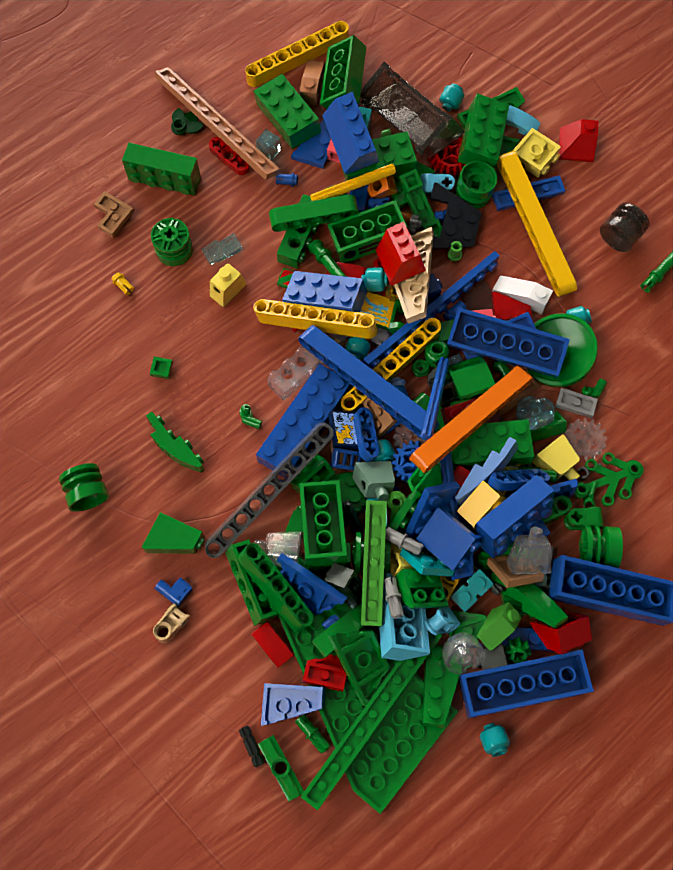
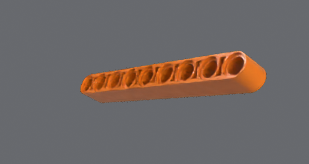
M519 365L516 366L416 449L409 460L424 474L427 473L531 383L533 377Z

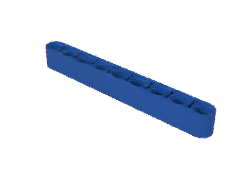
M311 325L298 337L299 343L307 351L421 438L426 410L314 325ZM436 419V423H435L434 432H435L436 429L440 426V424H439V422L437 421V419Z

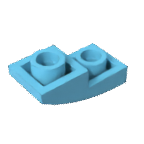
M509 106L506 120L507 125L519 128L518 133L526 135L532 128L538 131L541 123L537 119L516 107Z

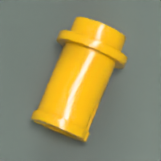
M118 272L113 275L111 279L113 285H117L126 296L131 294L126 287L132 292L134 291V286L125 279L124 274Z

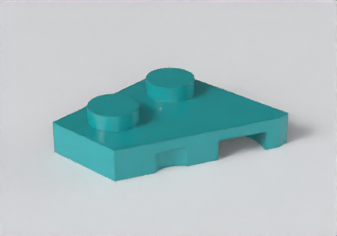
M404 548L400 552V555L421 575L453 576L455 570L452 571L435 556L425 553L416 555Z

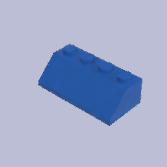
M353 92L336 98L322 116L346 175L377 163L379 160Z

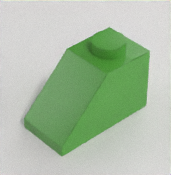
M509 602L491 609L477 637L491 651L515 631L522 617Z

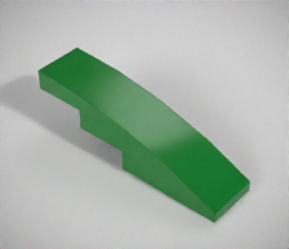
M492 572L491 580L506 587L497 575ZM526 584L507 588L506 595L521 602L522 611L549 626L557 628L568 620V616L536 585Z

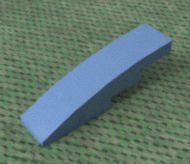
M509 437L500 454L492 450L483 467L477 464L474 465L455 497L459 506L466 501L482 481L488 483L493 472L502 471L518 449L517 440Z

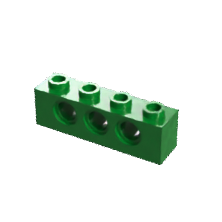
M303 194L299 203L310 202V196ZM319 225L287 230L277 251V262L298 269L299 264L305 260L306 248L312 242L311 237L313 233L317 232Z
M248 539L230 545L225 554L253 624L257 626L266 621L273 620L279 613L238 560L239 553L250 544Z

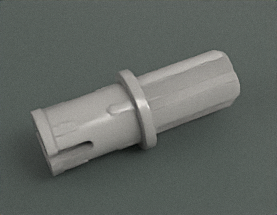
M390 527L386 529L385 539L398 545L399 549L404 548L416 555L422 552L424 545L409 538L408 534L399 533Z
M391 577L384 579L387 594L385 600L389 604L391 617L398 619L403 617L400 600L402 595L398 591L396 577H392V581Z

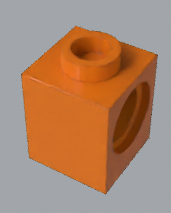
M391 175L368 184L367 190L371 198H384L397 193L394 176Z

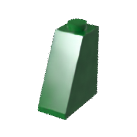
M160 512L141 548L146 553L196 554L197 550H201L203 547L205 536L202 531Z

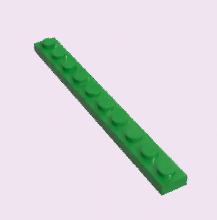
M428 630L431 652L442 635H434ZM428 655L398 661L303 792L301 798L317 811Z

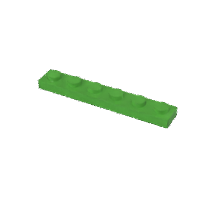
M366 500L361 625L382 626L387 501Z

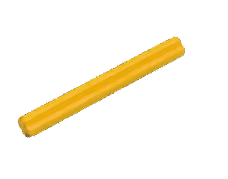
M389 164L311 194V201L337 197L396 173L394 164Z

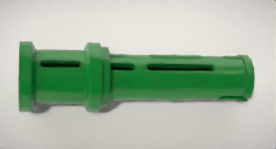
M317 239L310 243L308 250L316 256L318 263L325 266L330 275L347 277L332 259L331 252L325 249L321 240Z

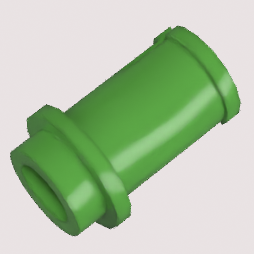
M459 241L452 242L451 249L448 251V258L453 262L459 261L462 257V244Z

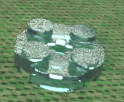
M528 396L518 402L516 417L518 420L528 419L530 429L537 430L539 427L546 426L554 421L555 406L546 398L534 399V396Z

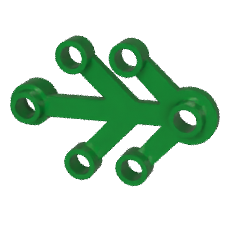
M607 452L602 456V462L605 465H614L622 469L621 471L615 472L600 466L594 459H589L585 462L584 467L589 472L593 471L605 476L595 480L598 482L596 489L609 484L605 495L601 498V504L605 507H609L614 503L613 496L620 479L626 477L624 486L618 495L620 499L627 500L632 495L631 487L634 479L640 478L644 472L640 462L636 460L624 462L615 458L611 452ZM605 456H609L611 461H607ZM588 463H592L594 468H590ZM631 467H636L637 472H633ZM593 481L587 484L579 482L573 496L577 499L585 498L591 489ZM583 487L585 492L581 493L578 488ZM622 491H626L628 496H623ZM609 498L611 502L608 504L604 499Z

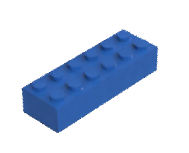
M458 307L447 346L513 366L519 365L523 369L557 378L570 339Z
M319 363L256 453L257 461L273 471L318 423L324 422L329 424L328 413L331 410L338 411L341 406L342 397L351 390V384L334 371ZM322 427L319 430V436H321L326 427ZM312 441L307 442L305 450L310 451L315 443ZM294 456L291 460V464L295 466L301 463L300 456ZM284 470L278 473L285 479L288 475L287 471Z
M561 555L553 560L548 596L552 600L661 626L673 623V581Z
M583 650L459 676V684L468 719L576 697L594 691Z

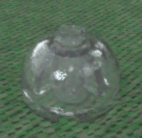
M469 633L452 635L442 647L443 662L448 671L455 674L466 673V669L473 667V669L477 668L485 657L481 643L475 636Z

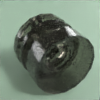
M621 203L601 225L600 235L613 249L627 252L633 248L638 239L648 230L650 226L649 219L636 205Z

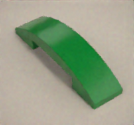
M414 169L399 176L412 214L419 215L418 220H422L420 230L423 231L432 227L434 236L439 237L442 226L439 219H436L422 189L423 183L417 170Z
M362 603L333 623L312 641L324 658L335 651L328 637L329 633L360 631L367 626L361 625Z

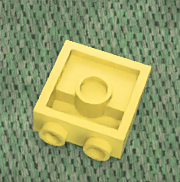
M532 128L513 151L517 153L520 161L525 164L524 169L539 178L541 174L544 176L547 174L551 163L555 164L558 161L561 146Z

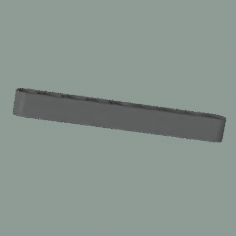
M324 422L318 423L205 542V552L209 557L218 558L332 439L334 432L330 425ZM322 427L328 428V434L325 437L319 436V430ZM314 442L315 448L312 451H306V443ZM294 456L301 457V463L299 465L295 466L291 464V460ZM282 470L288 473L284 480L277 478L278 473ZM265 486H274V491L271 494L264 493ZM252 500H259L261 503L258 508L250 507ZM239 514H244L247 516L245 522L239 523L236 521V517ZM225 529H231L233 534L230 537H225L222 535V532ZM216 543L220 547L217 551H210L209 545Z

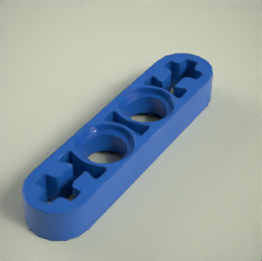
M540 469L495 471L491 474L488 484L497 491L518 490L536 475L546 483H548L550 476Z

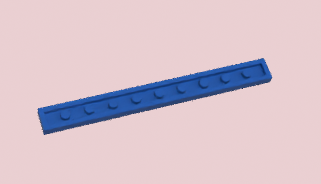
M495 251L492 252L429 304L425 318L409 324L406 323L363 359V363L369 368L374 369L383 358L387 357L426 320L434 318L438 313L442 314L447 309V305L451 302L455 303L463 292L467 293L476 281L480 282L485 277L488 271L492 272L498 266L497 261L500 255Z

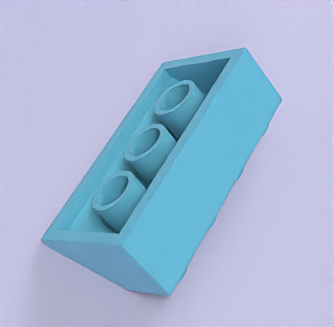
M385 573L384 579L391 577L392 580V574ZM383 582L382 626H379L381 658L402 661L429 655L428 629L424 624V621L427 619L426 609H411L401 602L403 617L398 619L392 618L389 604L385 600L387 594Z

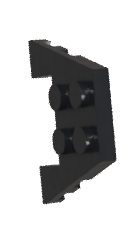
M434 182L430 200L447 204L440 236H433L432 250L451 249V244L454 241H459L462 244V249L473 248L482 212Z

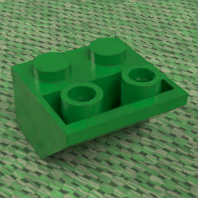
M480 356L449 365L446 377L454 382L457 397L460 400H469L475 395L484 394L495 385L486 361Z
M402 569L395 576L398 591L402 595L400 600L411 609L449 606L440 576L421 575L416 569Z

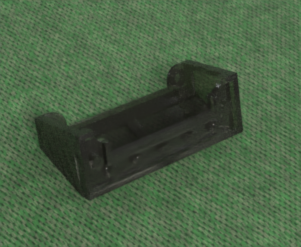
M386 62L382 63L361 89L360 98L362 100L360 103L366 108L371 107L400 133L408 131L410 141L416 145L415 150L422 156L426 154L431 158L461 137L465 132L452 116L433 104L397 72L393 71Z

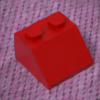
M562 609L568 616V620L557 628H553L538 619L530 621V625L547 649L558 654H566L570 649L582 647L584 643L592 640L589 616Z

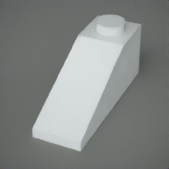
M501 275L492 292H498L530 305L531 310L542 315L553 290L536 282Z

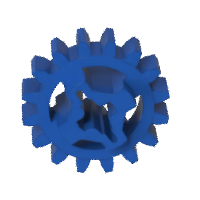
M410 440L409 445L403 443L402 449L397 448L399 453L393 454V457L396 458L395 461L391 462L395 466L393 472L396 473V477L406 483L418 468L409 458L422 445L419 441L415 443Z

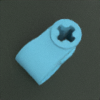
M421 174L422 189L425 194L432 192L434 182L449 191L455 185V179L450 174ZM445 179H447V181L451 183L448 187H445V184H442Z
M449 606L438 608L437 613L432 618H427L424 621L426 628L434 635L448 634L461 624Z

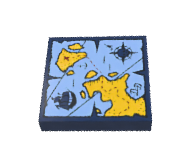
M331 410L328 413L329 423L334 432L332 437L333 448L358 449L353 416L356 412ZM362 431L364 437L370 438L367 431Z

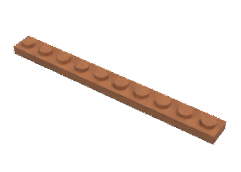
M169 67L155 71L154 77L265 180L279 174L280 169Z

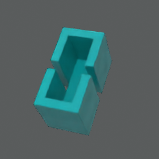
M482 568L466 581L469 585L463 584L451 596L453 601L464 612L480 599L476 596L477 594L483 596L495 584Z

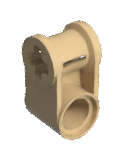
M175 603L172 604L154 626L153 634L155 638L162 644L169 643L187 624L190 615H185L177 608ZM166 628L169 630L167 636H158L161 629Z

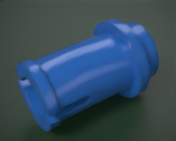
M295 173L276 175V178H278L276 185H291V187L298 185V175Z
M370 197V199H367V209L374 208L375 205L380 206L388 203L389 197L375 199Z
M458 301L453 307L444 311V319L446 321L455 319L458 307L467 309L466 305L462 301Z

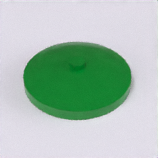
M564 313L552 314L534 323L537 330L570 339L557 378L527 370L528 373L539 383L550 387H566L584 379L593 369L598 356V343L592 328L581 318Z

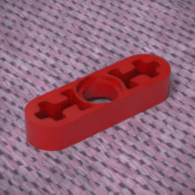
M220 137L210 139L209 149L214 156L238 175H246L249 172V164ZM227 153L234 155L231 159H226L224 156Z

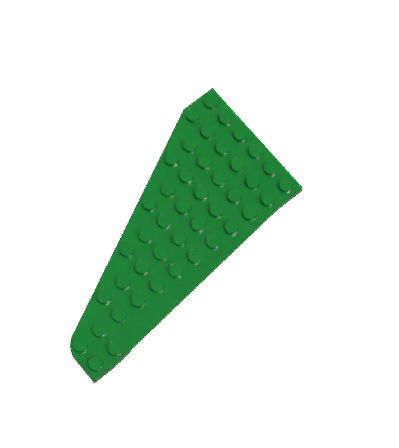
M282 541L268 555L279 571L282 570L281 563L277 562V558L283 553L319 577L313 570H310V567H306L305 561ZM286 601V604L291 607L290 603ZM345 602L341 605H335L328 611L324 610L321 614H313L311 625L300 632L293 631L281 615L278 614L303 675L307 660L324 658L312 643L318 635L325 631L322 623L334 614L341 618L352 610ZM366 626V627H364L362 630H360V631H365V630L373 631L369 626ZM373 631L380 645V637ZM335 651L330 654H333V656L337 655ZM386 659L390 668L385 676L381 678L377 689H373L367 699L368 701H370L398 660ZM415 673L345 772L353 791L379 814L382 813L459 712L450 706L443 728L422 726L424 680L417 673ZM347 676L343 692L325 689L324 709L319 710L335 748L365 708V706L360 704Z

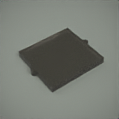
M484 278L480 282H475L467 293L463 292L460 295L463 303L470 311L493 308L492 291Z

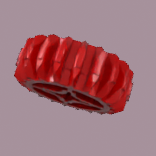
M448 133L446 137L441 135L440 139L436 138L434 143L430 145L428 163H430V167L434 169L435 173L450 174L454 179L457 175H460L463 166L466 165L457 162L463 136L457 137L456 133L450 136ZM439 152L442 154V159L438 156Z

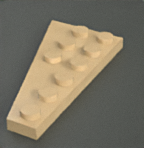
M432 227L411 235L426 271L394 285L408 324L425 318L427 315L434 236Z

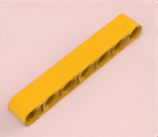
M338 21L249 64L245 69L247 84L251 87L260 86L281 74L307 63L308 60H313L327 53L328 47L349 37L348 24L344 21Z
M265 299L258 300L253 306L259 322L263 324L304 330L314 325L324 333L371 339L378 333L374 316L367 313Z
M436 318L426 320L382 360L373 371L390 382L392 378L424 351L430 342L438 338L441 331L439 320ZM429 326H435L437 330L435 332H430L427 328ZM420 338L424 342L418 345L414 343V340ZM402 351H408L410 355L408 357H402L400 353ZM389 363H394L396 368L389 370L386 366ZM353 387L341 399L342 410L344 412H357L359 408L364 406L362 403L368 397L360 395L358 393L359 390ZM347 401H353L355 403V405L352 408H346L344 406Z

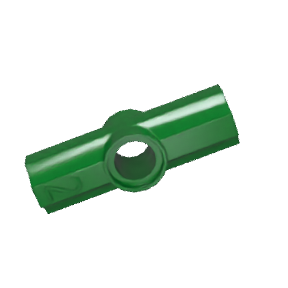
M272 735L261 741L258 746L288 802L303 794L304 790L275 736ZM279 762H284L287 765V770L282 775L277 774L275 770Z

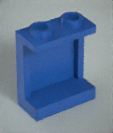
M441 506L436 509L416 540L423 544L425 548L452 571L459 568L463 569L469 562L468 557L470 554L476 552L480 547L482 536L480 534H473L450 514L452 510L449 507Z

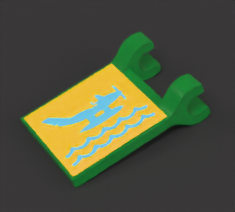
M367 291L360 313L374 316L376 326L388 330L392 335L404 326L402 322H393L396 311L404 314L400 300Z

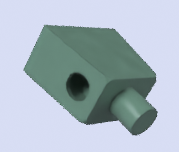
M391 461L355 463L352 478L364 497L377 498L378 501H388L389 494L393 492L395 485Z

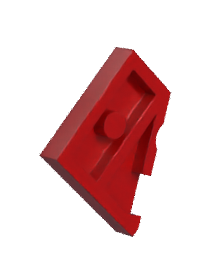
M492 292L493 315L496 318L508 321L529 312L532 319L530 305L498 292Z
M332 654L322 659L307 660L302 683L343 692L347 675L338 656H333Z

